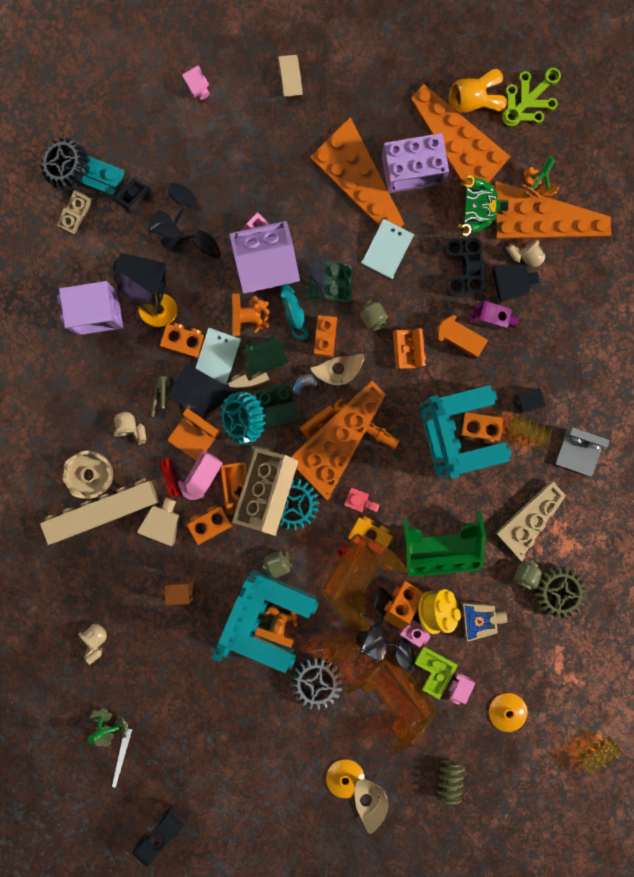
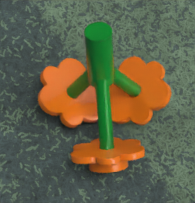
M548 156L540 171L534 170L533 167L524 171L526 183L531 185V187L525 184L521 185L524 189L523 193L527 197L533 199L534 196L539 198L540 194L552 196L557 193L559 185L549 183L548 172L555 161L554 157ZM544 176L545 184L541 185L536 192L535 189L542 183L541 179Z

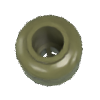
M372 301L365 303L359 314L366 328L373 329V331L386 325L388 318L382 305L379 302L372 303Z
M277 550L266 555L264 558L265 564L262 565L266 575L270 574L271 577L278 578L290 572L292 561L287 552Z
M531 561L519 564L514 576V581L517 583L516 586L525 591L536 589L542 577V571L538 568V564Z

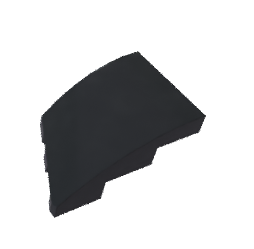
M186 363L167 397L204 417L222 405L229 395L236 394L237 392Z

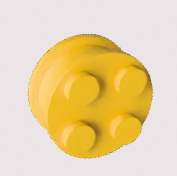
M443 589L437 593L434 591L425 592L420 598L418 610H416L413 618H419L422 627L429 634H437L440 631L451 633L455 630L458 621L461 619V612L458 609L454 594L449 590Z

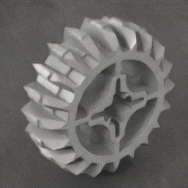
M314 656V662L312 663L310 658H306L307 665L301 661L299 665L302 669L298 667L294 669L297 674H292L291 678L296 681L291 682V686L297 688L293 689L292 693L298 694L296 697L297 701L303 698V706L309 702V709H312L313 704H316V708L319 710L322 703L324 708H327V701L330 704H334L332 696L337 699L339 698V694L335 691H342V687L338 685L342 684L343 680L337 679L341 676V672H335L338 668L337 665L330 667L332 664L331 660L325 664V657L321 658V662H317V656ZM318 668L314 675L303 676L308 670ZM323 670L331 675L333 684L323 679ZM319 675L321 685L316 687V690L314 691L315 686L314 682L312 681H315V679H317ZM301 682L310 686L311 695L304 692ZM330 689L326 695L316 697L320 690Z

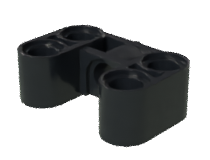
M477 238L450 239L444 247V255L452 260L462 259L463 276L451 278L446 285V293L451 297L476 296L484 288L482 243ZM469 244L475 245L476 248H477V251H476V252H471V251H469V250H468V245H469ZM454 245L457 247L458 252L452 253L448 247ZM470 282H476L479 289L472 290ZM451 283H457L460 290L453 291L450 287Z
M174 804L171 805L150 834L146 833L138 841L132 855L145 867L149 866L168 842L181 831L188 817ZM154 836H161L163 841H156Z

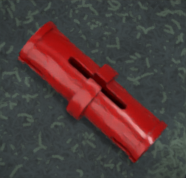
M169 458L165 459V462L164 460L159 461L164 477L162 481L166 484L169 498L181 495L176 481L177 475H174L171 459Z

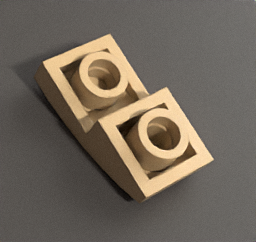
M297 55L278 56L283 96L303 95Z
M74 190L67 208H64L57 226L75 234L87 214L93 199Z
M262 372L251 376L252 380L250 381L246 375L238 374L232 377V382L228 384L234 389H245L269 382L270 379L267 373L262 374Z

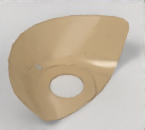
M361 353L354 356L336 357L321 365L311 367V371L315 376L328 384L343 385L353 380L358 374L364 355ZM339 362L343 364L344 372L337 375L333 372L332 367L335 363Z
M359 779L355 785V805L367 832L371 834L376 831L385 819L388 811V799L385 792L378 785L368 780ZM364 794H368L372 798L369 806H362L360 803V799Z

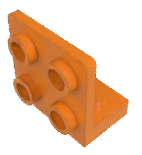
M187 408L183 413V419L170 435L168 441L197 461L201 452L209 449L221 431Z

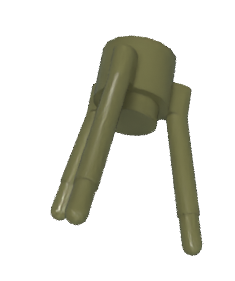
M157 377L151 417L155 415L159 393H161V409L165 408V394H168L175 384L172 382V377ZM175 401L180 420H182L183 412L181 405Z

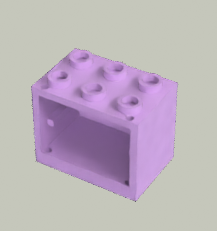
M442 133L384 143L382 162L389 193L444 184L449 168Z
M287 221L230 233L243 294L300 281Z
M107 281L59 288L60 294L57 295V299L63 311L60 319L66 329L77 335L123 328L118 291Z

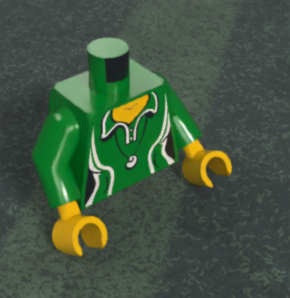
M463 174V177H467V182L465 184L461 183L462 186L466 187L464 224H459L458 227L464 228L463 233L459 234L460 236H468L470 233L481 231L491 225L492 221L496 220L497 212H508L509 202L508 200H497L498 192L486 180Z

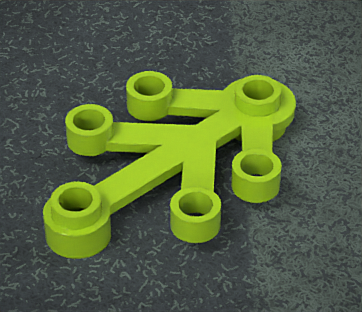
M556 68L548 69L544 80L530 94L529 81L531 74L527 71L522 72L519 76L521 103L517 107L515 104V95L518 91L517 86L514 84L508 85L505 90V94L508 97V108L502 114L504 124L513 127L520 121H532L534 124L542 123L544 114L541 111H536L535 113L522 112L526 108H546L548 111L556 109L558 102L555 98L548 100L535 99L549 85L552 86L558 83L561 78L560 71ZM522 76H527L528 80H523ZM553 76L555 80L551 81L548 77ZM508 89H513L515 93H509ZM548 103H554V107H550ZM513 115L514 120H510L508 116ZM539 115L541 120H536L535 116Z

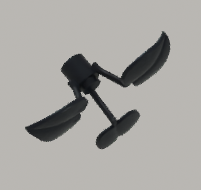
M175 182L171 183L168 186V193L175 202L182 204V208L174 222L165 212L156 211L150 219L149 232L162 235L160 243L166 249H172L177 242L181 244L183 241L193 238L192 242L199 250L219 259L220 252L217 242L209 233L198 230L196 234L192 233L181 238L182 233L176 225L186 206L191 209L195 207L196 199L193 193L185 186Z
M378 587L374 597V610L381 620L373 626H369L368 630L357 633L356 640L361 647L360 653L369 656L373 660L381 661L385 657L386 646L394 647L396 649L394 658L397 664L403 670L411 671L414 663V652L411 643L404 638L398 641V645L383 641L384 638L378 626L385 622V619H383L386 613L384 608L389 600L392 601L393 599L383 587Z

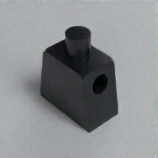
M497 265L492 268L499 305L528 294L531 291L530 284L539 283L540 281L537 271L527 273L526 265Z

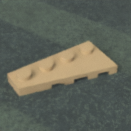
M550 481L495 533L516 557L523 561L526 552L533 546L534 540L540 531H543L546 522L550 516H553L566 495L553 481Z

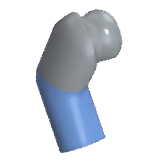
M313 374L300 376L290 391L299 395L304 386L310 385L315 387L318 384V379Z

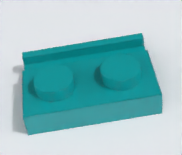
M88 156L91 160L87 164L90 167L89 170H86L88 176H83V182L79 183L114 197L125 173L124 170Z

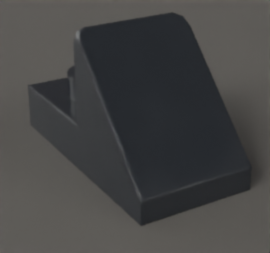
M133 178L113 197V201L127 210L136 213L138 203L149 193L150 187Z

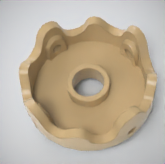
M81 451L69 458L64 464L63 481L70 490V493L75 497L83 499L99 497L109 489L112 483L113 469L106 457L98 452ZM88 469L94 473V477L91 480H87L84 477V473Z

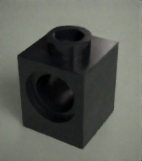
M541 388L515 395L514 406L517 411L519 410L520 414L546 406Z

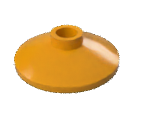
M166 294L163 296L159 309L161 314L157 316L139 305L141 319L150 326L162 327L170 324L177 315L176 302Z
M503 693L492 700L489 706V717L497 729L504 732H512L521 728L525 723L527 707L525 702L516 694ZM508 711L513 712L511 717L506 716Z
M341 759L334 762L326 774V783L329 790L340 798L353 797L355 795L356 782L359 779H364L362 768L350 759ZM348 778L349 782L344 784L342 779Z

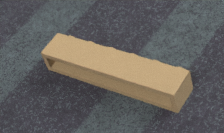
M140 480L135 482V487L130 489L125 486L117 489V494L112 496L109 493L99 496V501L92 503V500L81 503V508L74 510V507L63 510V515L58 517L56 514L45 517V522L40 523L47 544H54L159 503L152 481Z

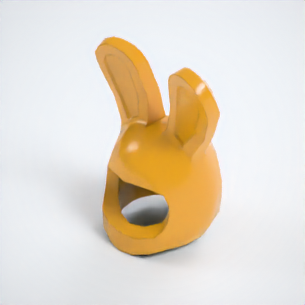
M492 69L478 79L464 78L457 80L450 89V106L459 113L470 112L482 107L494 111H504L507 108L506 98L501 95H487L486 88L498 85L503 81L501 71ZM458 90L460 92L461 104L457 101Z

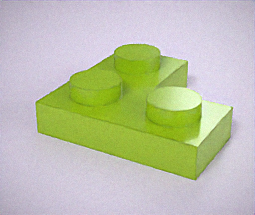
M423 646L414 662L430 672L422 690L440 700L458 665Z

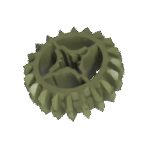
M556 566V573L552 568H549L550 575L545 572L542 573L545 579H540L541 586L538 585L536 588L540 592H536L534 595L541 597L536 602L537 604H543L540 609L542 611L547 610V615L550 616L553 613L554 618H558L560 615L561 618L566 619V613L573 617V610L577 613L580 612L577 608L578 605L584 607V603L581 600H587V597L582 595V593H586L588 590L581 588L586 583L585 581H579L582 576L580 574L575 575V570L571 569L569 571L568 567H564L561 570V567ZM561 577L555 586H549L554 579ZM567 578L572 581L575 592L569 591ZM562 589L564 592L568 594L561 595L560 597V595L554 591ZM547 593L553 594L555 607L549 603ZM566 599H573L570 604H568L565 607H561L562 605H564Z

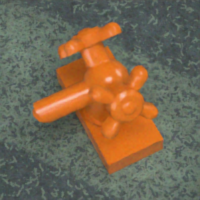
M232 294V335L240 336V324L245 322H252L255 325V328L252 330L253 333H257L259 329L264 327L268 328L269 324L265 321L268 319L269 310L266 306L269 303L253 296L249 301V307H241L240 294ZM263 310L266 315L261 319V311Z
M269 605L264 612V616L266 617L269 613L273 616L269 628L258 625L255 635L291 648L294 638L285 635L284 631L287 622L293 621L294 627L298 625L297 613L291 611V614H284L276 609L278 605Z

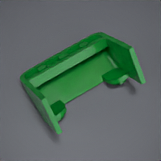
M477 511L476 523L465 524L460 529V534L422 537V532L418 529H408L407 518H403L405 564L409 576L471 572L480 570L483 567L486 533L481 511Z

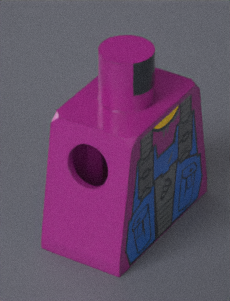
M483 301L473 305L469 324L502 330L508 327L516 328L518 317L511 315L512 310L510 308Z

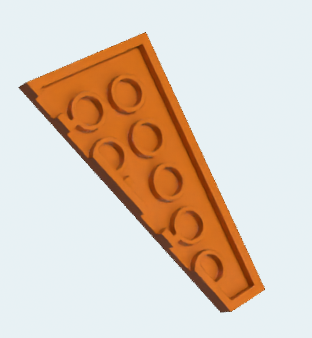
M425 84L411 98V102L422 120L427 124L432 135L443 134L447 160L453 170L456 171L461 183L465 184L467 182V177H463V174L482 178L490 182L511 157Z
M350 117L310 159L377 226L380 227L383 219L402 227L404 222Z
M496 181L494 183L495 191L498 192L497 200H508L509 202L508 212L496 213V240L611 236L610 216L542 195L539 198L534 196L532 199L527 197L522 189Z
M373 380L291 456V458L298 460L296 469L327 501L386 395Z

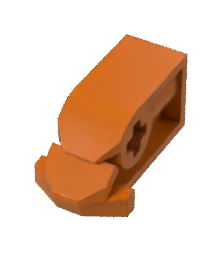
M455 315L441 320L437 327L438 340L440 342L444 340L475 359L478 358L488 340L456 322L457 316Z
M246 462L222 465L219 469L226 514L234 515L240 498L234 494V491H237V487L240 490L243 489L247 476Z

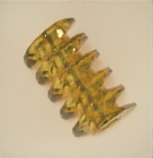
M516 413L509 425L507 434L514 430L515 438L521 434V441L529 438L528 445L534 441V448H538L540 445L543 448L551 436L552 429L548 428L545 431V425L538 427L537 421L531 424L532 420L530 417L524 420V414H520L517 417L518 413Z
M610 736L607 737L608 744L603 740L600 742L602 748L594 745L595 752L589 748L587 750L589 756L581 753L582 760L580 762L590 777H594L592 770L600 773L599 766L607 769L605 762L613 765L612 758L614 757L619 761V753L623 755L616 742Z

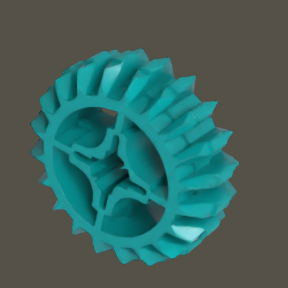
M237 392L236 394L229 395L224 400V405H221L223 410L220 412L222 416L220 421L223 423L222 429H225V435H228L229 440H233L234 443L249 444L261 437V432L265 431L263 425L266 422L263 421V417L266 415L262 413L264 408L260 407L261 401L256 400V396L247 392Z
M293 479L290 488L300 489L303 493L298 497H292L288 494L290 500L292 499L293 501L298 500L300 497L302 498L298 501L299 504H297L300 512L294 507L286 511L289 507L288 504H290L287 498V504L279 523L280 527L284 522L287 523V530L290 528V524H293V530H297V524H300L301 529H303L304 521L310 525L309 516L312 519L316 518L315 515L311 514L312 511H319L318 508H313L314 505L319 504V501H313V498H316L318 494L311 495L310 492L314 488L311 487L307 490L308 482L301 486V479H298L297 484H294ZM308 496L310 507L307 514H305L300 504ZM294 511L301 519L289 520L284 515Z

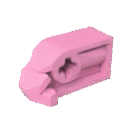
M203 450L185 481L179 480L178 482L183 496L189 500L203 498L205 496L204 493L209 488L223 462Z

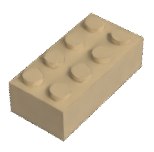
M255 448L232 523L276 536L298 460L283 454Z

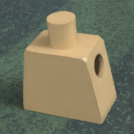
M165 498L162 507L152 506L137 533L173 546L180 520V514L173 512L176 501Z

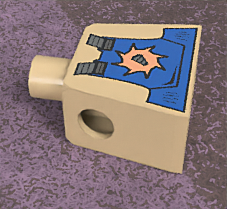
M461 602L464 638L466 641L497 634V624L507 623L506 612H495L493 604Z

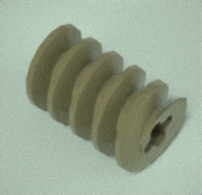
M442 760L441 763L446 764V767H441L440 770L445 772V774L439 775V778L444 780V782L438 783V786L442 787L443 790L437 791L439 795H442V798H437L436 801L447 805L458 804L462 800L459 795L462 794L461 787L463 786V781L461 780L464 778L462 772L465 770V766L453 760Z

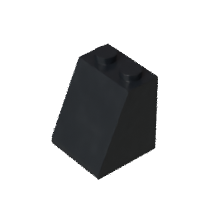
M120 253L118 260L115 259L113 263V271H115L114 282H117L118 291L151 314L157 316L167 287L166 263Z

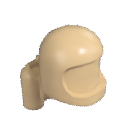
M538 240L530 243L522 250L513 244L506 247V250L515 262H520L522 258L528 267H538L545 260V253L538 244L540 242Z
M120 412L115 415V437L133 435L139 445L145 444V427L141 423L136 426L135 417L131 413Z
M92 624L85 632L78 633L89 647L85 652L86 655L83 656L89 665L101 656L102 648L99 646L107 638L105 629L99 624Z

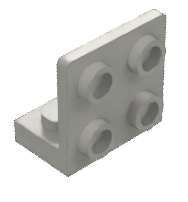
M573 427L567 428L555 464L587 476H592L601 449L607 448L609 440Z

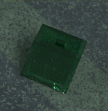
M330 260L309 262L308 300L320 303L350 304L352 265Z
M276 336L264 339V343L257 344V342L246 345V349H243L252 375L288 364L280 338L276 339Z
M291 382L253 391L256 400L261 401L260 407L264 408L262 413L266 415L263 417V421L266 422L263 425L264 430L301 420Z

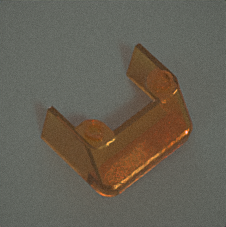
M355 534L350 540L324 584L323 594L346 629L369 631L371 627L363 617L368 608L367 599L363 594L379 567L384 570L407 573L408 569L392 550L361 534Z
M394 654L385 656L383 660L378 661L362 673L345 691L349 694L360 688L363 692L369 693L375 689L396 718L392 728L394 735L399 740L390 751L392 755L413 746L436 717L435 706L410 672L403 670L397 664Z

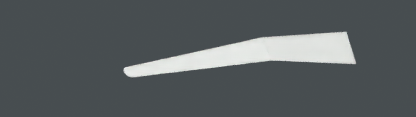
M128 729L126 732L127 737L122 738L112 784L114 788L117 785L132 729Z

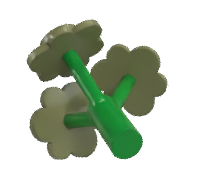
M104 708L93 710L90 719L96 721L98 726L96 731L87 738L90 744L95 742V745L98 747L101 745L108 747L114 738V734L111 732L118 730L119 735L126 738V732L128 731L127 721L123 717L117 716L115 727L111 728L109 725L102 727V723L108 724L111 722L112 714L108 713Z

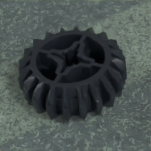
M59 137L58 142L53 140L52 146L47 145V152L42 151L45 156L40 158L43 164L39 167L43 170L41 174L45 177L46 182L51 184V186L60 190H65V188L71 190L72 186L78 187V182H83V176H88L86 170H89L90 167L87 164L91 160L88 158L89 153L85 150L84 145L75 139ZM70 151L74 152V157L70 155ZM56 171L60 172V177L57 176Z

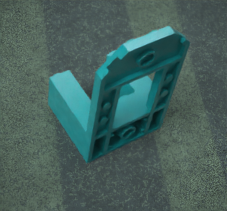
M490 385L441 398L438 395L432 396L418 405L437 479L458 478L459 474L510 462L511 450L509 445L506 446L505 442L459 453L461 449L460 441L458 438L455 439L454 431H456L454 419H450V416L494 405L497 397L495 390L491 389Z
M253 569L243 584L241 593L235 602L212 660L220 663L222 657L227 658L230 650L286 673L287 669H292L295 662L294 648L255 635L261 620L258 618L259 613L263 615L269 601L309 618L310 614H315L318 607L316 595Z

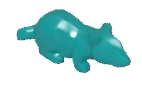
M287 284L281 285L280 298H282V305L286 310L285 316L290 325L289 328H291L292 335L297 340H306L309 338L310 332L304 326V311L298 304L297 297L294 295L295 291ZM293 328L303 332V335H297Z

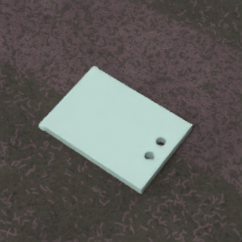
M383 219L361 264L393 279L414 234Z
M208 328L196 369L227 385L241 339Z

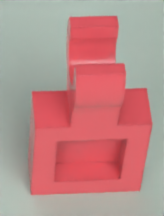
M351 488L345 502V506L363 512L364 507L376 512L379 508V504L367 500L369 494Z

